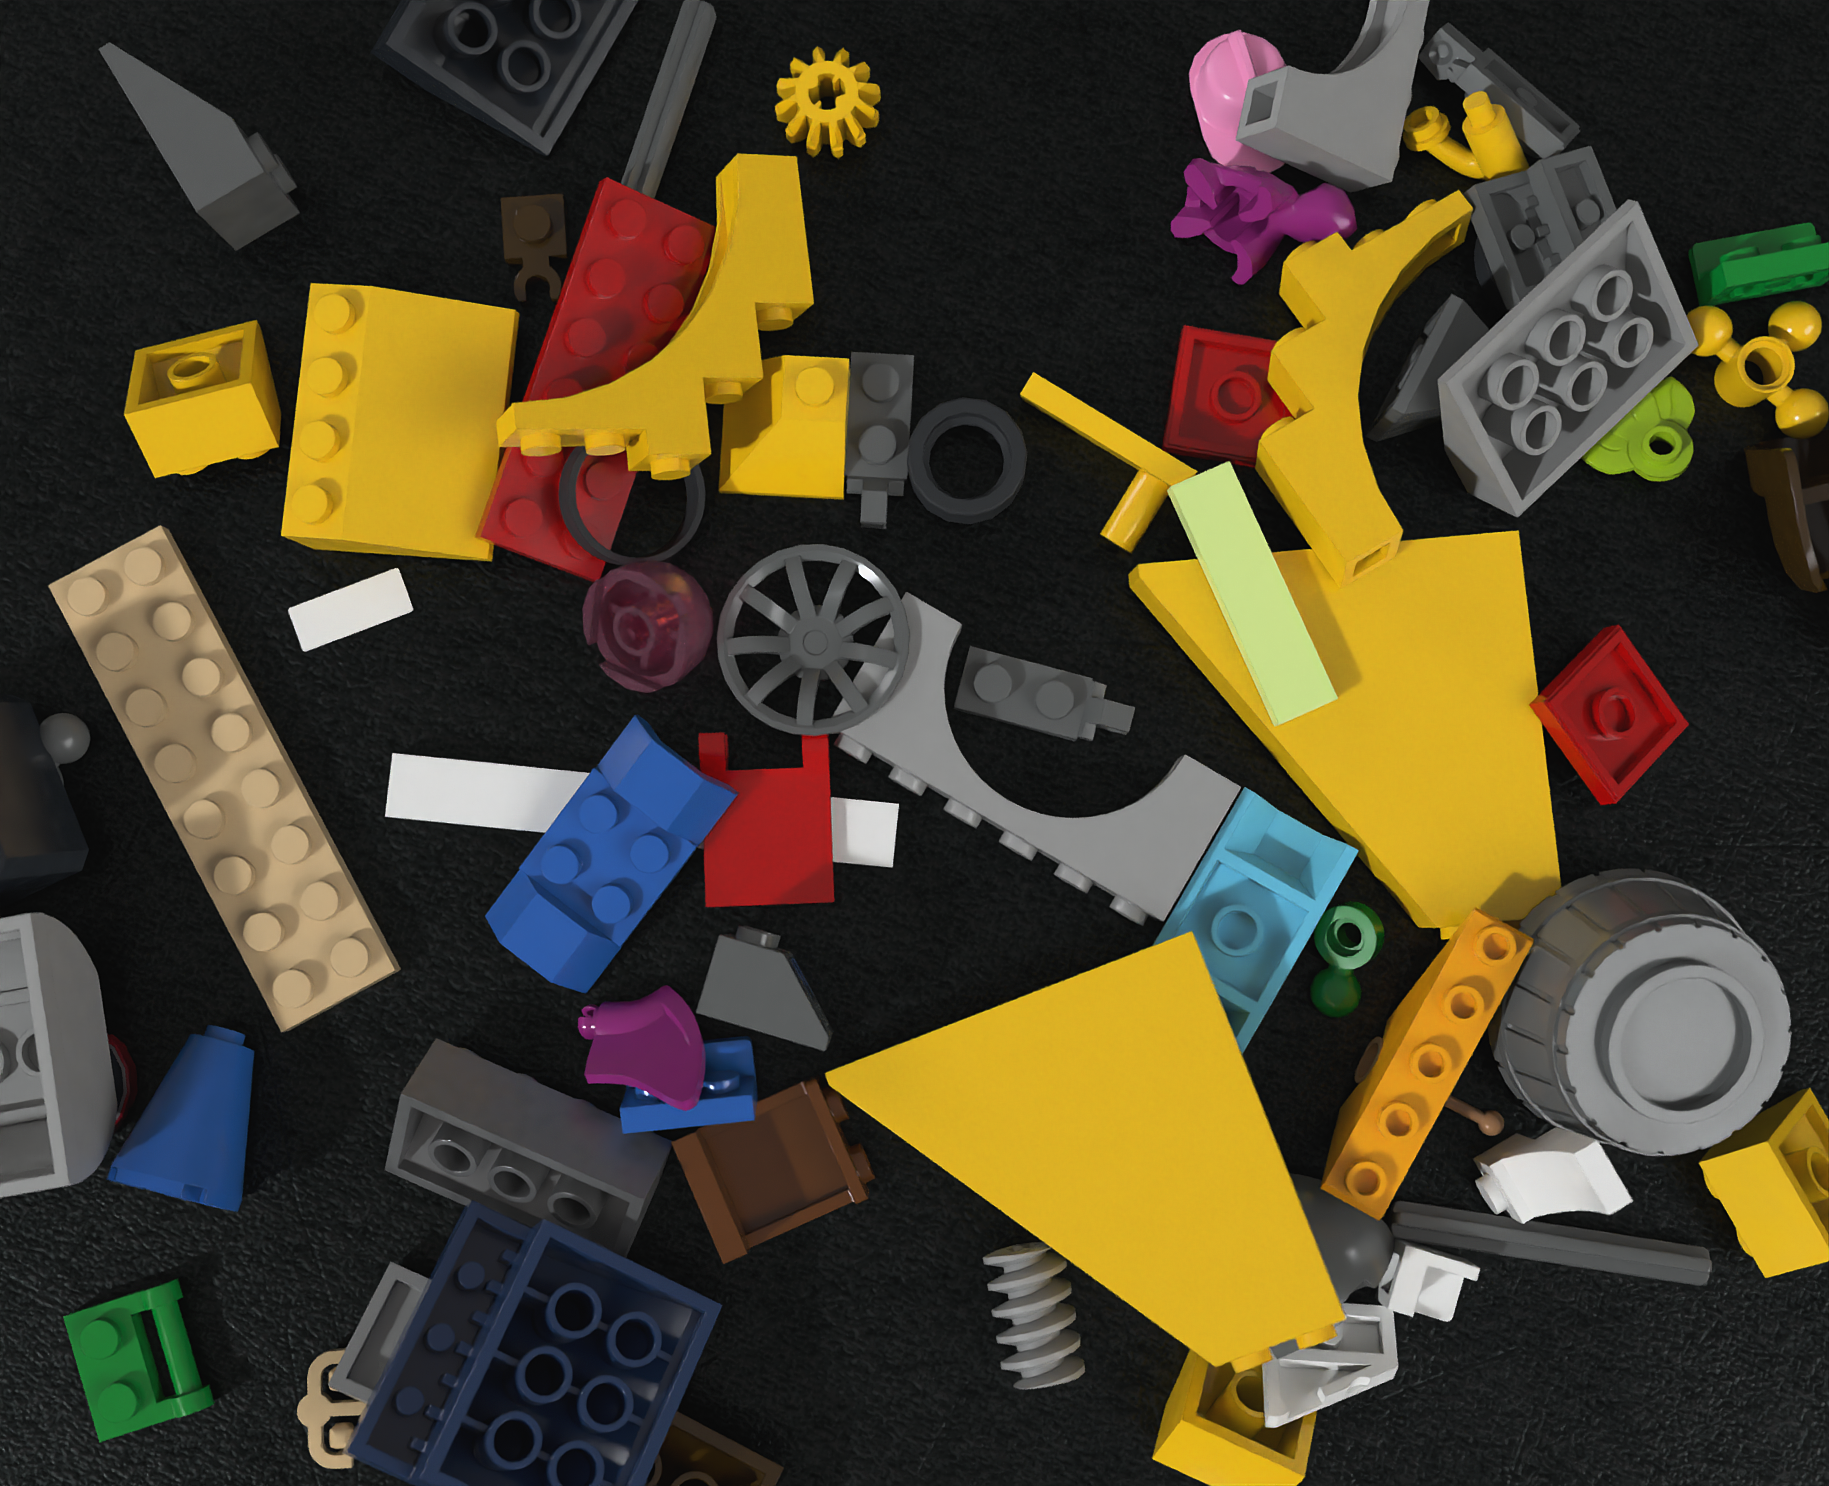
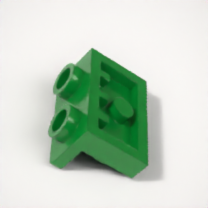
M1803 223L1696 243L1688 251L1700 306H1714L1821 286L1829 281V242L1822 243L1821 236L1816 235L1815 227L1812 223Z

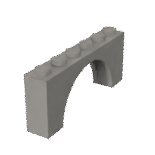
M1370 0L1365 23L1359 38L1344 61L1329 74H1315L1288 65L1249 79L1236 141L1350 193L1392 182L1400 155L1399 145L1405 116L1412 98L1411 87L1417 58L1424 40L1423 29L1429 0Z
M906 592L901 601L906 610L910 640L909 656L904 674L893 695L875 714L859 725L837 733L839 736L833 745L865 764L871 755L890 764L894 768L888 777L922 796L926 787L936 791L949 799L944 810L966 824L977 828L983 819L1004 831L999 842L1026 859L1032 861L1037 851L1059 864L1054 875L1075 888L1088 893L1092 884L1103 889L1114 896L1109 907L1135 923L1143 926L1148 916L1155 921L1164 922L1241 786L1185 754L1176 760L1167 775L1144 797L1123 809L1108 814L1083 818L1054 817L1025 809L1007 800L989 787L970 767L953 737L948 722L944 694L945 673L951 651L961 632L962 624ZM890 618L874 647L893 652L894 629L892 619ZM864 662L853 683L865 701L880 686L889 668ZM844 698L832 718L852 710Z

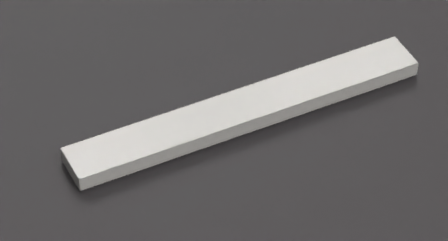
M392 753L385 817L545 833L589 773ZM831 797L833 862L893 868L899 804ZM702 841L698 848L704 849V841Z

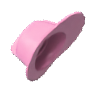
M1241 30L1231 32L1230 34H1223L1207 42L1195 55L1189 72L1190 91L1202 135L1212 157L1224 166L1256 167L1257 171L1271 173L1282 167L1285 163L1236 141V135L1248 80L1283 68L1286 64L1278 49L1267 40L1241 32Z

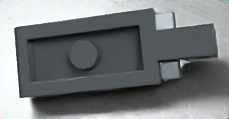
M1449 22L1436 32L1418 56L1437 80L1449 79L1465 91V98L1474 92L1484 91L1487 93L1491 104L1503 106L1523 152L1531 157H1542L1544 159L1559 155L1580 132V126L1496 53L1490 48L1484 52L1481 51Z
M851 352L844 476L845 481H847V493L862 494L861 528L886 529L888 496H903L904 484L908 482L907 456L911 426L914 355Z
M972 646L969 648L954 709L1072 741H1076L1077 738L1093 741L1096 728L1127 735V732L1129 733L1135 707L1104 699L1107 685L1092 681L1093 678Z

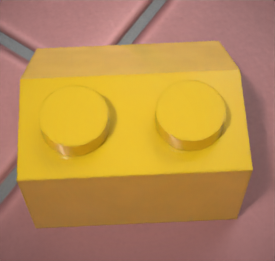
M257 320L135 350L124 416L155 478L174 473L189 475L199 472L213 463L237 457L240 459H253L265 454L270 449L279 447L281 411L262 331Z
M1811 1088L1796 1092L1756 1115L1739 1131L1734 1130L1730 1137L1713 1145L1699 1162L1709 1191L1723 1204L1736 1227L1737 1237L1742 1248L1748 1255L1754 1258L1765 1278L1829 1261V1119Z
M1190 1349L1166 1403L1152 1459L1210 1486H1297L1305 1477L1317 1411L1279 1427L1267 1428L1265 1427L1262 1365L1235 1373L1231 1362L1215 1367Z

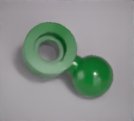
M1344 902L1327 910L1322 915L1314 931L1317 950L1329 965L1328 968L1321 970L1313 978L1310 985V998L1314 1007L1328 1017H1344L1357 1008L1361 1000V986L1353 974L1354 969L1374 959L1381 951L1384 943V928L1380 918L1370 907L1359 902ZM1347 923H1353L1360 929L1362 934L1360 943H1354L1347 937L1345 932Z

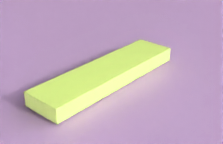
M1230 461L1170 486L1167 490L1168 495L1274 727L1338 699Z

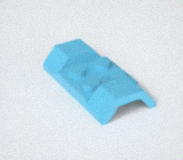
M1244 787L1153 944L1154 946L1190 931L1193 932L1242 1054L1359 852L1354 847L1324 836L1284 814L1246 787Z

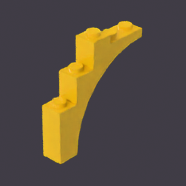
M737 153L716 176L717 225L709 269L692 311L669 344L656 357L607 385L565 398L513 403L496 421L499 447H521V454L547 456L559 453L563 446H585L587 454L603 456L623 452L626 446L628 470L651 471V477L656 480H673L687 477L691 474L690 470L711 455L706 403L728 404L741 400L747 390L764 378L758 330L775 331L788 328L793 325V321L814 304L797 156Z
M1459 190L1438 202L1435 199H1430L1421 203L1401 223L1385 232L1382 229H1377L1365 235L1357 242L1353 250L1350 249L1340 234L1336 232L1318 243L1316 241L1303 243L1293 250L1286 261L1283 262L1279 295L1303 327L1288 332L1275 344L1271 350L1267 381L1293 417H1285L1275 422L1263 433L1258 444L1255 469L1340 589L1393 559L1396 556L1403 529L1377 486L1363 444L1358 401L1361 367L1372 337L1397 298L1426 268L1464 242L1473 207Z

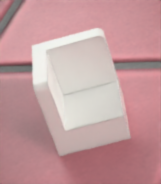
M1395 1239L1391 1262L1377 1286L1374 1298L1387 1309L1413 1317L1414 1312L1448 1322L1453 1318L1464 1277L1477 1281L1480 1267L1462 1257L1411 1241Z

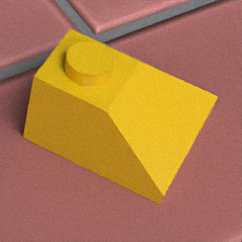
M783 355L762 360L764 378L747 390L741 400L724 404L719 493L844 500L850 388L849 359Z

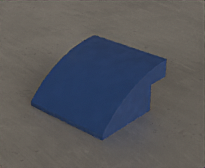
M471 1200L464 1207L342 1453L414 1486H644L722 1305L546 1219L529 1228Z

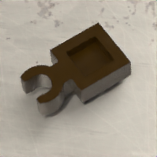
M563 193L501 198L504 259L508 266L523 265V269L519 271L514 281V293L523 308L530 307L529 292L531 287L536 283L545 282L550 285V297L554 305H556L563 283L557 272L553 269V263L571 262L567 201Z

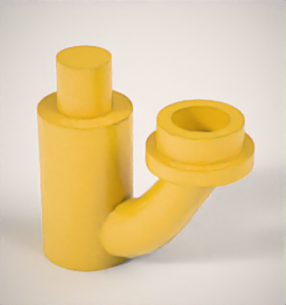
M1484 91L1474 92L1463 101L1467 117L1462 124V130L1471 149L1448 136L1450 131L1448 118L1446 115L1439 113L1436 107L1426 106L1419 108L1408 115L1404 121L1403 140L1409 150H1426L1445 165L1465 176L1490 181L1526 171L1530 168L1504 107L1499 104H1491L1487 93Z

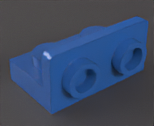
M741 1036L703 1040L706 1053L703 1087L697 1105L691 1110L677 1109L648 1092L626 1085L627 1090L620 1106L623 1134L755 1120L758 1091L751 1038Z

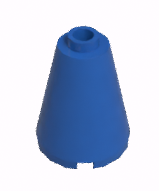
M207 1025L204 1036L190 1034L113 1161L107 1180L143 1190L146 1188V1190L224 1210L239 1211L243 1194L255 1052L243 1046L246 1035L212 1025Z

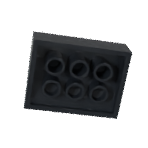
M401 0L371 53L424 90L539 154L548 156L638 0Z

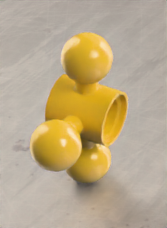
M1791 301L1779 306L1772 313L1768 322L1769 337L1763 336L1752 339L1743 346L1732 338V321L1722 309L1708 305L1700 306L1686 315L1699 344L1691 353L1697 356L1717 355L1722 360L1716 369L1714 380L1717 392L1724 401L1736 407H1750L1764 399H1768L1776 406L1775 419L1779 429L1785 435L1794 439H1808L1824 429L1829 419V406L1825 398L1812 389L1792 390L1787 386L1795 370L1792 352L1807 349L1815 343L1821 333V317L1812 305L1803 301ZM1745 360L1759 366L1763 374L1762 385L1753 382L1747 376Z

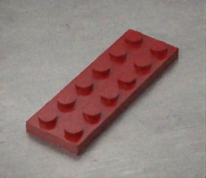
M606 177L601 180L522 402L565 398L610 384L656 357L669 344L692 311L710 262L716 227ZM563 446L559 453L547 456H526L521 454V447H506L475 538L589 581L599 582L606 561L591 555L577 543L566 527L559 504L561 473L568 457L577 446ZM626 446L623 452L603 456L588 454L580 467L576 481V502L583 524L592 537L608 550L611 549L637 471L628 470Z

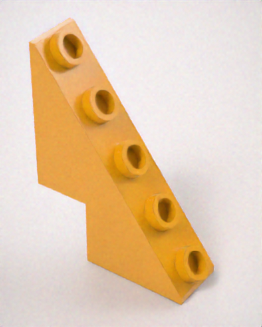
M1474 907L1387 1020L1383 1035V1046L1378 1060L1368 1076L1358 1084L1340 1107L1321 1189L1378 1221L1383 1217L1534 942L1533 938Z

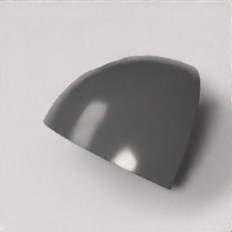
M1290 1173L1341 1305L1353 1291L1365 1286L1377 1287L1388 1269L1395 1247V1238L1382 1219L1378 1221L1321 1189L1322 1180ZM1343 1321L1335 1323L1334 1326H1338ZM1294 1338L1272 1346L1270 1349L1276 1359H1279L1299 1350V1347Z

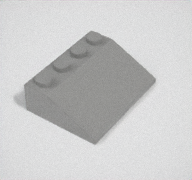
M1628 199L1438 378L1444 449L1465 489L1469 494L1517 518L1699 346L1638 202Z

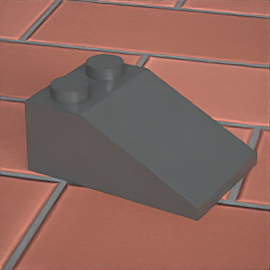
M109 42L99 48V51L196 212L236 251L300 213L289 195L290 191L297 188L294 179L278 155H273L258 132L248 137L232 117Z

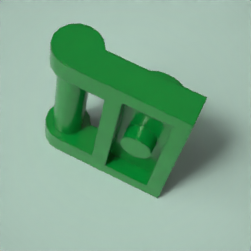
M178 1278L63 1316L99 1443L173 1418L193 1414L215 1404L210 1385H202L177 1301L184 1297ZM150 1309L152 1311L176 1394L168 1397L164 1395L140 1312Z

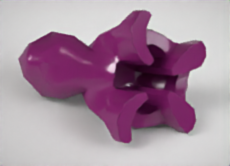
M1202 158L1192 159L1184 171L1185 181L1188 185L1185 206L1171 221V231L1175 237L1189 238L1204 233L1214 244L1223 250L1237 254L1238 269L1231 278L1235 283L1242 285L1264 267L1286 234L1303 243L1308 241H1316L1318 243L1336 232L1345 241L1357 230L1354 208L1343 189L1331 183H1323L1298 195L1293 186L1271 173L1257 171L1256 167L1241 165L1224 166L1209 163Z

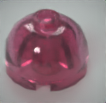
M648 559L609 571L605 577L596 580L590 586L582 608L583 629L587 643L591 645L597 642L601 654L606 659V661L599 664L607 676L626 689L643 693L657 691L682 680L704 659L713 635V612L706 593L694 577L679 567L665 562Z

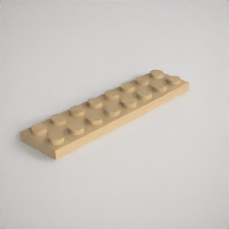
M160 525L49 584L48 586L281 1032H286L401 970L169 529Z

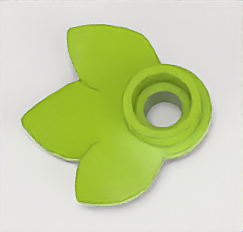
M1672 376L1663 379L1591 447L1581 459L1594 469L1605 474L1613 475L1634 470L1641 477L1657 482L1678 477L1688 468L1694 452L1692 438L1687 432L1695 414L1692 396ZM1654 441L1665 442L1671 446L1672 452L1666 455L1656 454L1650 449L1649 444Z

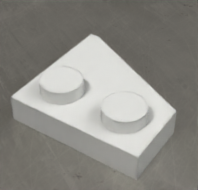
M1342 1303L1346 1313V1320L1335 1327L1338 1336L1320 1344L1297 1350L1279 1359H1276L1270 1349L1274 1359L1262 1364L1265 1427H1279L1393 1379L1398 1369L1393 1311L1380 1305Z

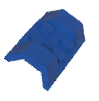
M638 714L635 715L600 763L592 769L521 864L520 870L485 915L499 943L551 983L586 994L725 813L739 792L730 785L703 774L664 744L646 720Z

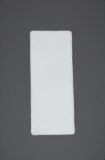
M398 568L290 607L288 612L302 650L309 651L413 611V606Z

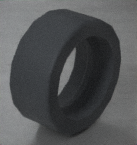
M962 397L940 403L920 419L909 440L907 468L912 490L928 511L948 522L973 524L992 519L1011 505L1021 488L1025 476L1027 449L1022 431L1010 415L987 400ZM961 425L978 426L991 433L1000 444L1004 457L1003 473L996 485L985 494L971 498L954 496L943 490L933 478L929 465L930 452L937 438L948 429Z

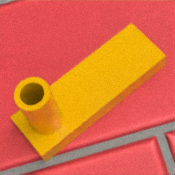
M1033 372L1020 393L1023 401L1139 470L1100 535L1133 553L1167 498V490L1170 486L1195 476L1198 471Z

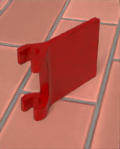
M725 732L699 733L701 772L730 785L739 792L703 840L706 907L835 902L829 734L821 736L802 735L803 768L728 771V735H725Z

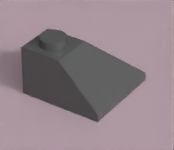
M1451 294L1421 329L1366 437L1378 442L1442 422L1438 378L1489 331L1488 327L1463 299Z

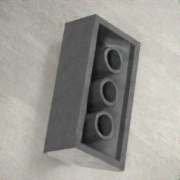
M436 1038L401 1093L385 1171L465 1206L471 1200H474L529 1228L546 1219L626 1258L660 1181L672 1148V1141L655 1134L653 1131L623 1134L620 1118L597 1109L590 1102L574 1099L538 1083L528 1075L510 1071L479 1057L471 1050L455 1047Z

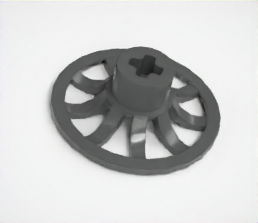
M824 544L798 545L779 550L760 560L739 579L729 593L720 614L717 632L718 659L725 681L734 696L754 717L772 728L795 735L821 736L839 733L857 726L868 719L893 695L904 674L909 656L910 630L906 610L896 588L884 573L867 559L840 547ZM803 561H825L840 564L830 583L823 606L814 605L802 565ZM785 566L798 608L791 615L754 588L768 575ZM857 572L868 580L883 598L861 607L844 618L839 614L847 587L853 575ZM746 602L780 628L778 636L733 638L736 619L743 603ZM891 614L894 629L893 652L870 645L854 643L853 635L858 630L880 617ZM751 653L780 655L782 662L767 672L749 690L740 675L735 655ZM849 661H861L889 668L880 686L866 701L844 671ZM795 675L802 679L798 697L797 719L777 713L762 703L774 689ZM831 679L852 710L834 718L814 720L815 701L820 681Z

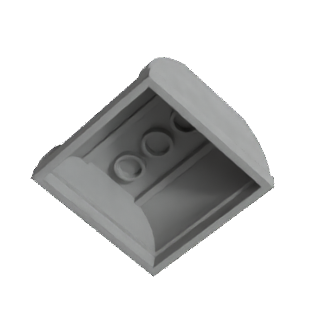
M27 913L0 919V1197H6L83 1182L102 1162L112 1139L117 1116V1098L97 970L76 935L62 922L51 916L44 915V913Z

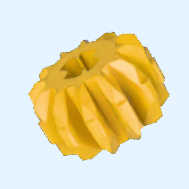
M817 46L813 50L812 65L809 66L804 61L794 57L790 63L793 78H779L776 85L777 93L784 100L775 105V111L778 121L789 123L785 131L787 139L792 144L807 138V153L812 157H815L821 151L823 144H830L831 153L839 159L843 156L844 140L847 139L853 145L862 148L866 143V135L863 128H874L878 125L879 112L873 106L881 100L880 88L877 84L867 83L870 78V68L865 61L849 67V53L844 48L835 55L833 61H826L824 51ZM823 97H834L836 108L823 110L820 99Z

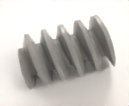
M1043 1241L1009 1246L983 1257L985 1265L1003 1267L1004 1269L1002 1276L994 1279L987 1285L989 1291L1008 1294L1009 1300L993 1308L992 1315L993 1317L1010 1319L1013 1322V1327L998 1334L996 1339L997 1343L1017 1346L1018 1353L1002 1360L1001 1369L1021 1372L1022 1379L1013 1384V1387L1018 1389H1035L1066 1383L1079 1378L1085 1372L1084 1360L1078 1356L1070 1355L1080 1346V1334L1074 1330L1065 1329L1066 1326L1076 1320L1075 1308L1069 1304L1059 1303V1301L1071 1294V1282L1065 1278L1054 1277V1275L1067 1267V1258L1058 1252L1049 1251L1051 1247Z

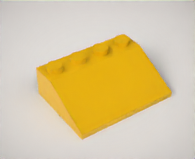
M311 283L281 536L318 550L492 561L494 545L475 538L504 456L505 447H499L496 421L509 408L520 313L513 309L374 286Z

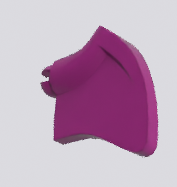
M663 985L639 1000L603 1002L600 1007L589 1004L581 1010L585 1017L578 1018L579 1032L585 1039L593 1040L584 1073L588 1084L605 1083L633 1086L684 1111L691 1110L697 1105L705 1075V1046L694 1014L677 992L668 985Z

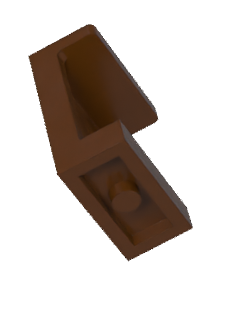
M818 1074L758 1100L755 1120L699 1126L679 1135L671 1142L723 1264L748 1254L749 1249L757 1244L851 1202L858 1204L868 1199L869 1190L866 1182L875 1179L873 1169L861 1143L859 1142L853 1146L848 1144L840 1122L849 1119V1115L840 1093L829 1085L824 1087Z

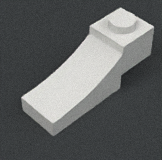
M1555 1127L1535 1140L1516 1133L1473 1158L1483 1175L1475 1180L1488 1206L1495 1214L1504 1211L1505 1215L1522 1224L1534 1217L1566 1211H1594L1610 1215L1633 1202L1599 1142L1596 1139L1560 1127Z

